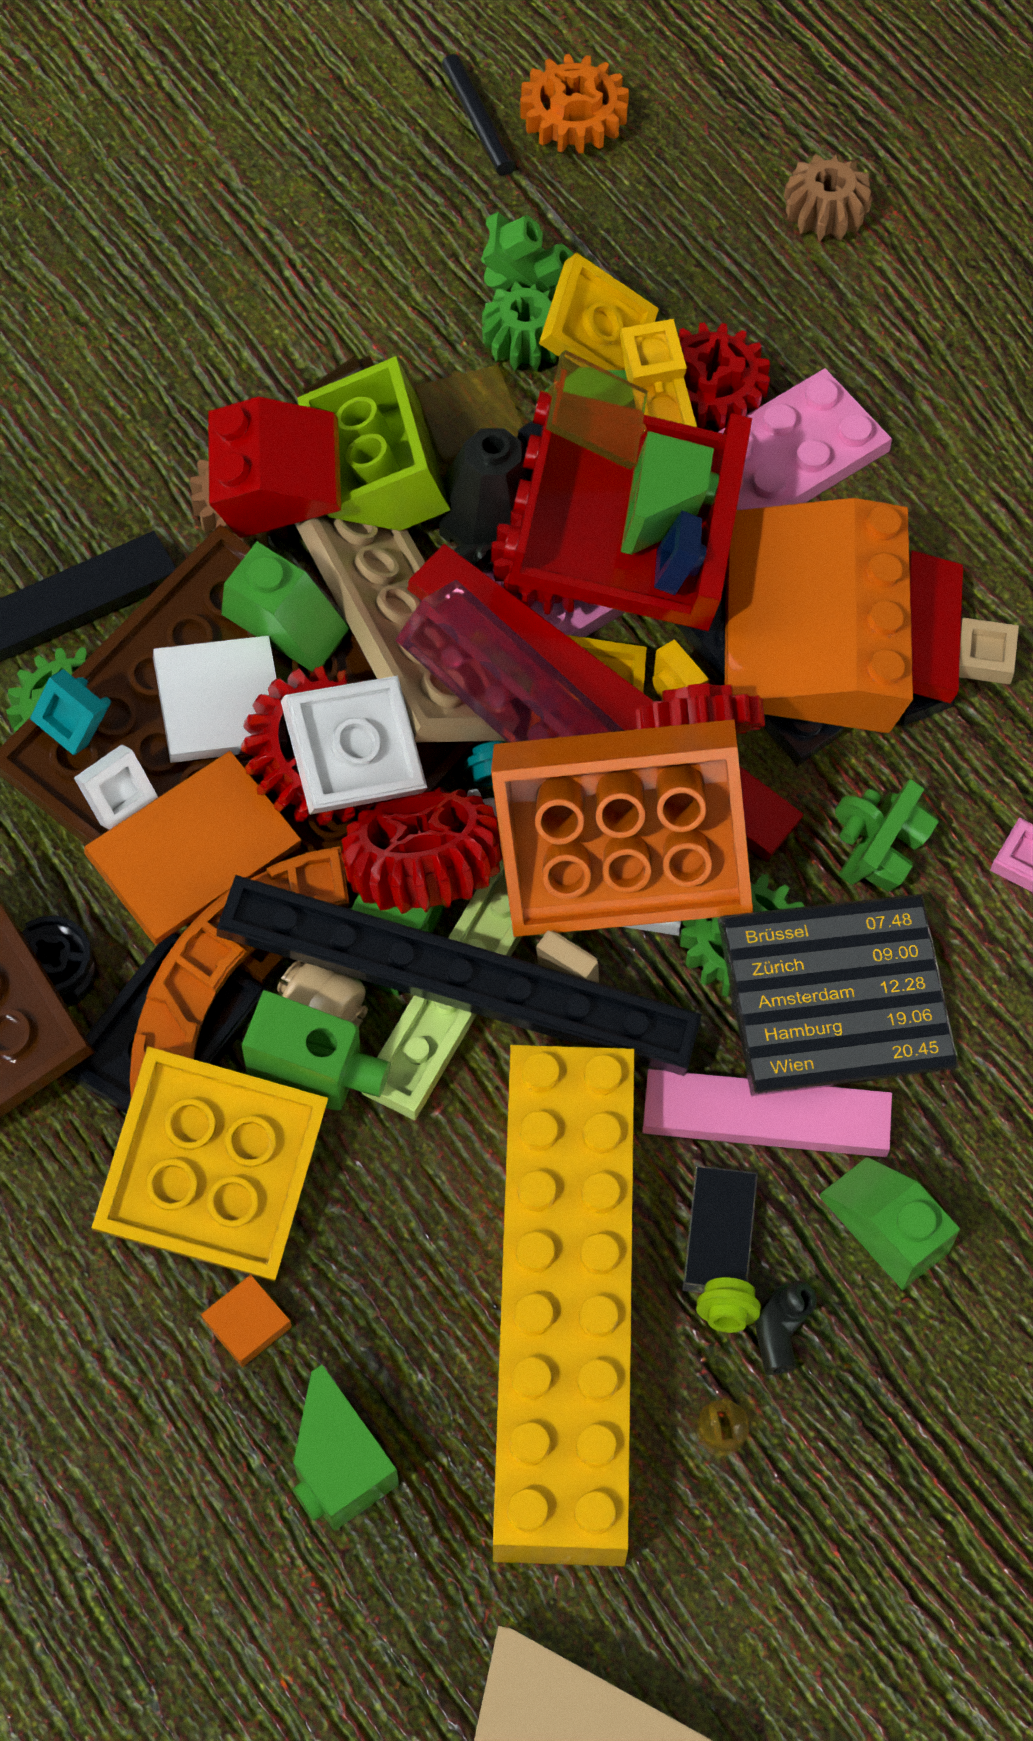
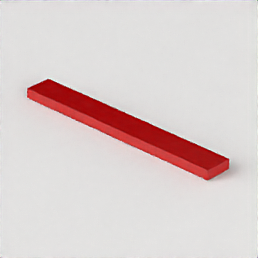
M443 544L409 579L408 591L595 733L636 730L635 709H639L641 705H653L654 701L446 544ZM739 766L747 848L765 862H768L799 825L804 814Z

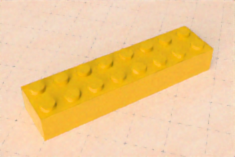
M510 1045L493 1562L625 1566L628 1552L634 1049Z

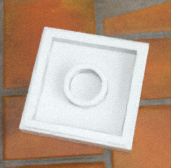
M269 636L153 649V660L170 763L221 757L228 751H231L234 755L246 754L241 751V743L245 737L251 736V734L244 729V721L249 714H257L252 704L259 694L269 695L268 687L272 681L277 679ZM281 717L278 729L279 744L281 749H287L288 739L284 718Z
M398 676L288 694L281 700L310 815L422 794L427 789Z

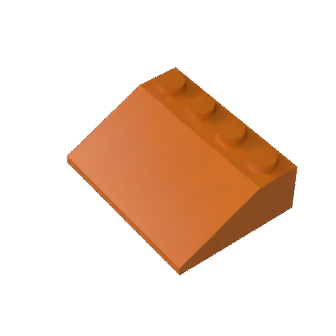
M847 498L736 510L726 568L724 685L731 684L733 686L734 695H759L760 698H763L764 714L890 733L913 700L908 507L859 498Z
M734 720L494 744L491 776L514 937L545 934L548 930L561 933L753 914Z

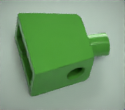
M265 990L262 992L242 1043L247 1075L327 1097L326 1108L331 1110H341L349 1089L380 1097L385 1088L391 1066L389 1061L360 1052L359 1027L354 1023Z

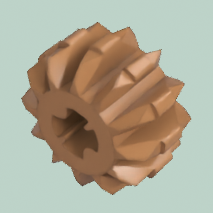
M815 153L810 164L798 162L796 169L793 171V176L789 177V182L785 186L784 198L786 199L785 205L788 221L798 223L800 235L810 231L815 232L819 242L826 234H831L841 241L846 231L858 232L859 227L863 224V219L870 212L872 202L871 190L869 189V174L858 172L856 160L847 163L840 162L837 153H835L831 160H824Z

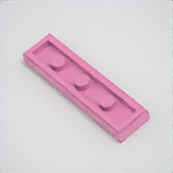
M648 1069L642 1134L887 1158L890 1150L892 1093L818 1085L753 1093L751 1079L685 1073L682 1076L664 1070Z

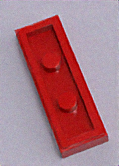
M911 550L909 553L913 693L951 704L959 691L963 564Z

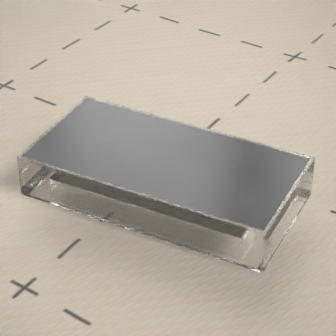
M696 1165L682 1291L704 1293L705 1284L708 1281L722 1277L737 1278L748 1282L758 1173Z

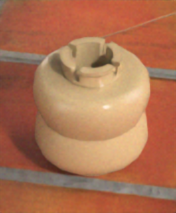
M296 961L281 978L288 983L286 984L281 981L277 986V991L280 994L283 993L282 997L354 1023L357 1027L363 1022L357 1016L364 1018L367 1014V1007L362 1006L366 993L365 987L359 979Z

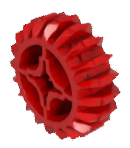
M323 665L315 667L309 679L300 668L291 672L288 677V684L280 678L275 679L268 687L269 695L259 694L252 704L257 714H249L243 724L244 729L251 736L245 737L241 743V751L256 756L245 766L246 774H263L264 779L256 788L257 794L265 795L274 790L279 795L274 803V808L277 811H282L289 803L295 805L294 814L296 822H303L308 817L309 810L294 753L286 760L280 748L278 737L279 723L281 717L285 720L281 700L288 694L346 685L348 680L346 670L338 671L332 681L328 680ZM375 802L316 813L315 817L320 826L327 825L332 820L334 813L342 822H347L354 817L355 808L360 811L370 810Z
M439 787L433 792H423L422 794L395 798L388 802H375L374 810L359 812L358 821H354L346 826L347 836L342 839V859L348 882H351L353 892L361 895L363 903H377L380 910H389L396 906L401 914L407 913L412 908H422L427 913L432 906L442 904L449 908L451 901L455 899H471L473 889L488 887L489 878L500 873L499 862L503 860L498 820L494 815L493 807L485 805L481 796H467L465 790L461 789L447 793L444 787Z

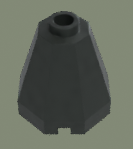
M481 428L464 443L442 479L450 511L439 515V534L449 543L450 538L460 546L466 544L481 545L485 542L492 543L497 541V526L499 523L511 525V511L514 507L520 479L531 481L533 470L523 468L526 448L518 438L505 428Z

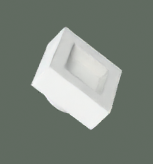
M122 744L74 777L100 825L108 830L158 798L133 750Z

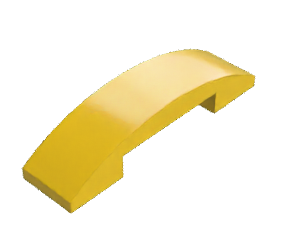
M674 319L621 328L620 339L633 412L697 427L684 380L687 367Z

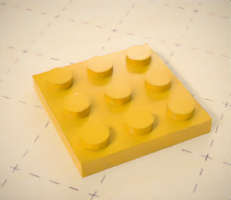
M147 1046L91 1227L92 1230L275 1282L328 1098Z

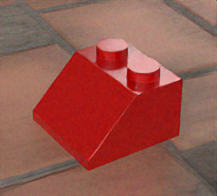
M260 396L208 411L209 505L239 538L341 511L338 417L334 412Z

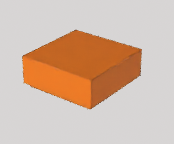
M251 1274L201 1314L203 1322L242 1368L292 1328L288 1317Z

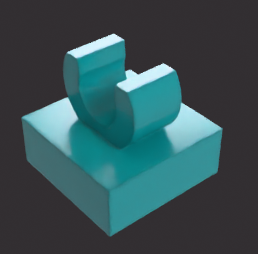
M63 669L49 677L30 720L72 755H76L88 747L99 723L103 720L111 704V700L108 697L99 699L86 688L88 681L84 677L74 678Z

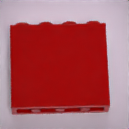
M557 370L551 392L540 390L534 413L533 423L543 427L541 436L530 434L523 468L533 470L531 481L520 479L512 512L523 515L521 526L510 525L502 559L513 561L508 584L709 631L721 601L752 418L731 413L722 434L560 394L565 372ZM648 431L714 448L711 472L719 474L718 486L712 505L710 507L701 505L697 517L702 518L701 543L707 547L703 565L695 577L687 576L676 595L654 588L657 548L662 541L632 555L620 552L634 467Z

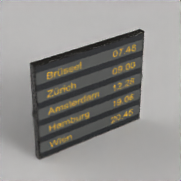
M923 894L725 915L717 919L733 999L731 1008L736 1015L751 1097L954 1071L959 1068L942 989L943 978L938 970Z

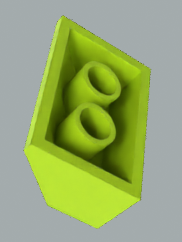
M397 356L297 397L299 405L334 412L338 417L341 511L327 514L329 518L401 531L450 511L419 398Z

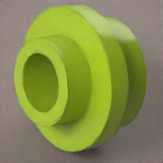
M730 1277L715 1278L705 1284L704 1293L697 1298L696 1306L697 1314L707 1321L711 1328L727 1333L742 1331L747 1325L755 1323L760 1317L761 1309L760 1302L755 1298V1288L744 1280Z

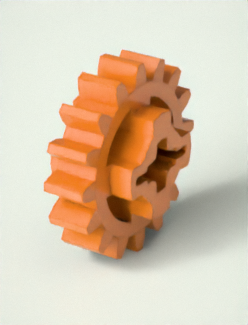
M565 54L564 64L557 65L550 58L545 60V72L533 68L530 71V82H523L521 85L520 118L526 120V132L528 134L539 132V144L542 146L551 140L556 141L558 152H563L567 145L571 144L575 145L578 153H584L585 144L590 142L598 149L603 148L604 135L616 139L619 136V125H626L629 90L622 87L623 76L620 73L609 76V63L607 62L597 67L591 66V56L588 55L582 59L581 63H574L570 54Z

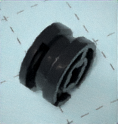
M43 916L25 923L26 928L22 933L60 996L64 998L63 1001L68 1008L78 1004L91 992L97 978V962L84 930L72 920L60 916Z

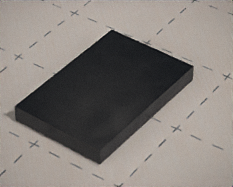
M176 932L156 946L85 1036L95 1053L64 1073L65 1076L127 1114L131 1101V1055L138 1021L146 1001L148 989L169 951L181 936ZM235 969L217 993L205 1017L198 1037L194 1060L216 1066L251 1021L263 990L267 991V988Z

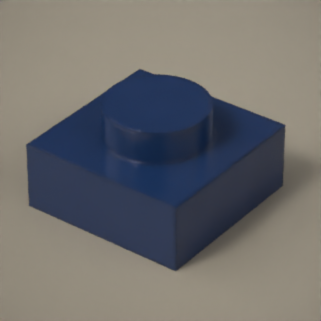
M681 510L657 548L654 588L676 595L687 576L695 577L698 574L707 551L706 545L701 543L702 518Z

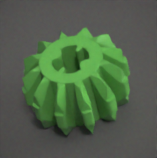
M516 280L511 288V292L496 288L493 302L485 303V309L482 312V324L484 325L482 326V340L485 343V348L492 349V355L496 363L510 359L514 372L522 363L530 364L537 372L539 365H541V359L551 363L556 362L558 356L539 344L556 289L542 293L538 281L530 288H522Z

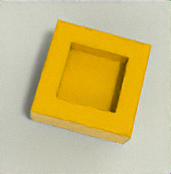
M675 639L656 650L652 681L656 692L662 700V691L683 688L691 684L708 683V677Z

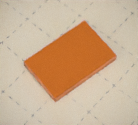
M228 751L84 846L86 857L155 946L193 921L226 891L230 890L235 875L251 879L300 848V837L281 813L274 808L266 795L257 794V783L249 774H246V769L231 751Z

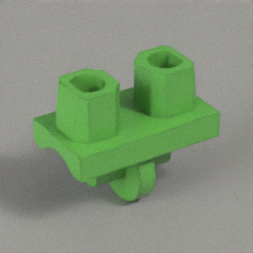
M499 212L487 217L486 226L489 229L490 236L481 258L482 263L487 266L484 273L486 285L496 292V288L506 291L513 286L515 280L522 288H530L538 281L542 293L556 289L564 262L574 253L562 243L556 244L547 250L542 248L543 232L539 224L528 215L513 222H510Z
M910 779L905 783L899 794L889 793L886 795L879 808H877V805L881 800V796L872 789H867L862 798L845 796L841 799L835 809L836 817L844 825L839 834L840 839L847 844H854L859 835H861V838L838 876L851 885L865 877L871 883L888 892L903 883L912 868L913 862L891 847L893 841L898 837L915 850L926 842L939 822L924 806L917 802L924 791L923 787Z

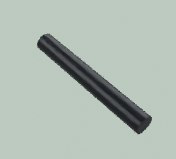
M457 54L448 55L443 59L442 67L496 172L501 176L510 174L515 169V162L460 57Z

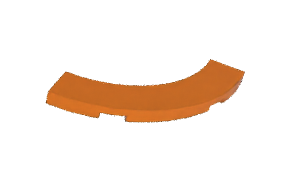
M340 846L308 852L281 861L266 868L265 872L251 878L258 882L345 908L349 906ZM230 890L226 891L208 906L181 934L163 960L148 989L132 1046L130 1069L131 1098L147 1046L194 1059L200 1031L217 993L241 962L257 949L217 937V926Z

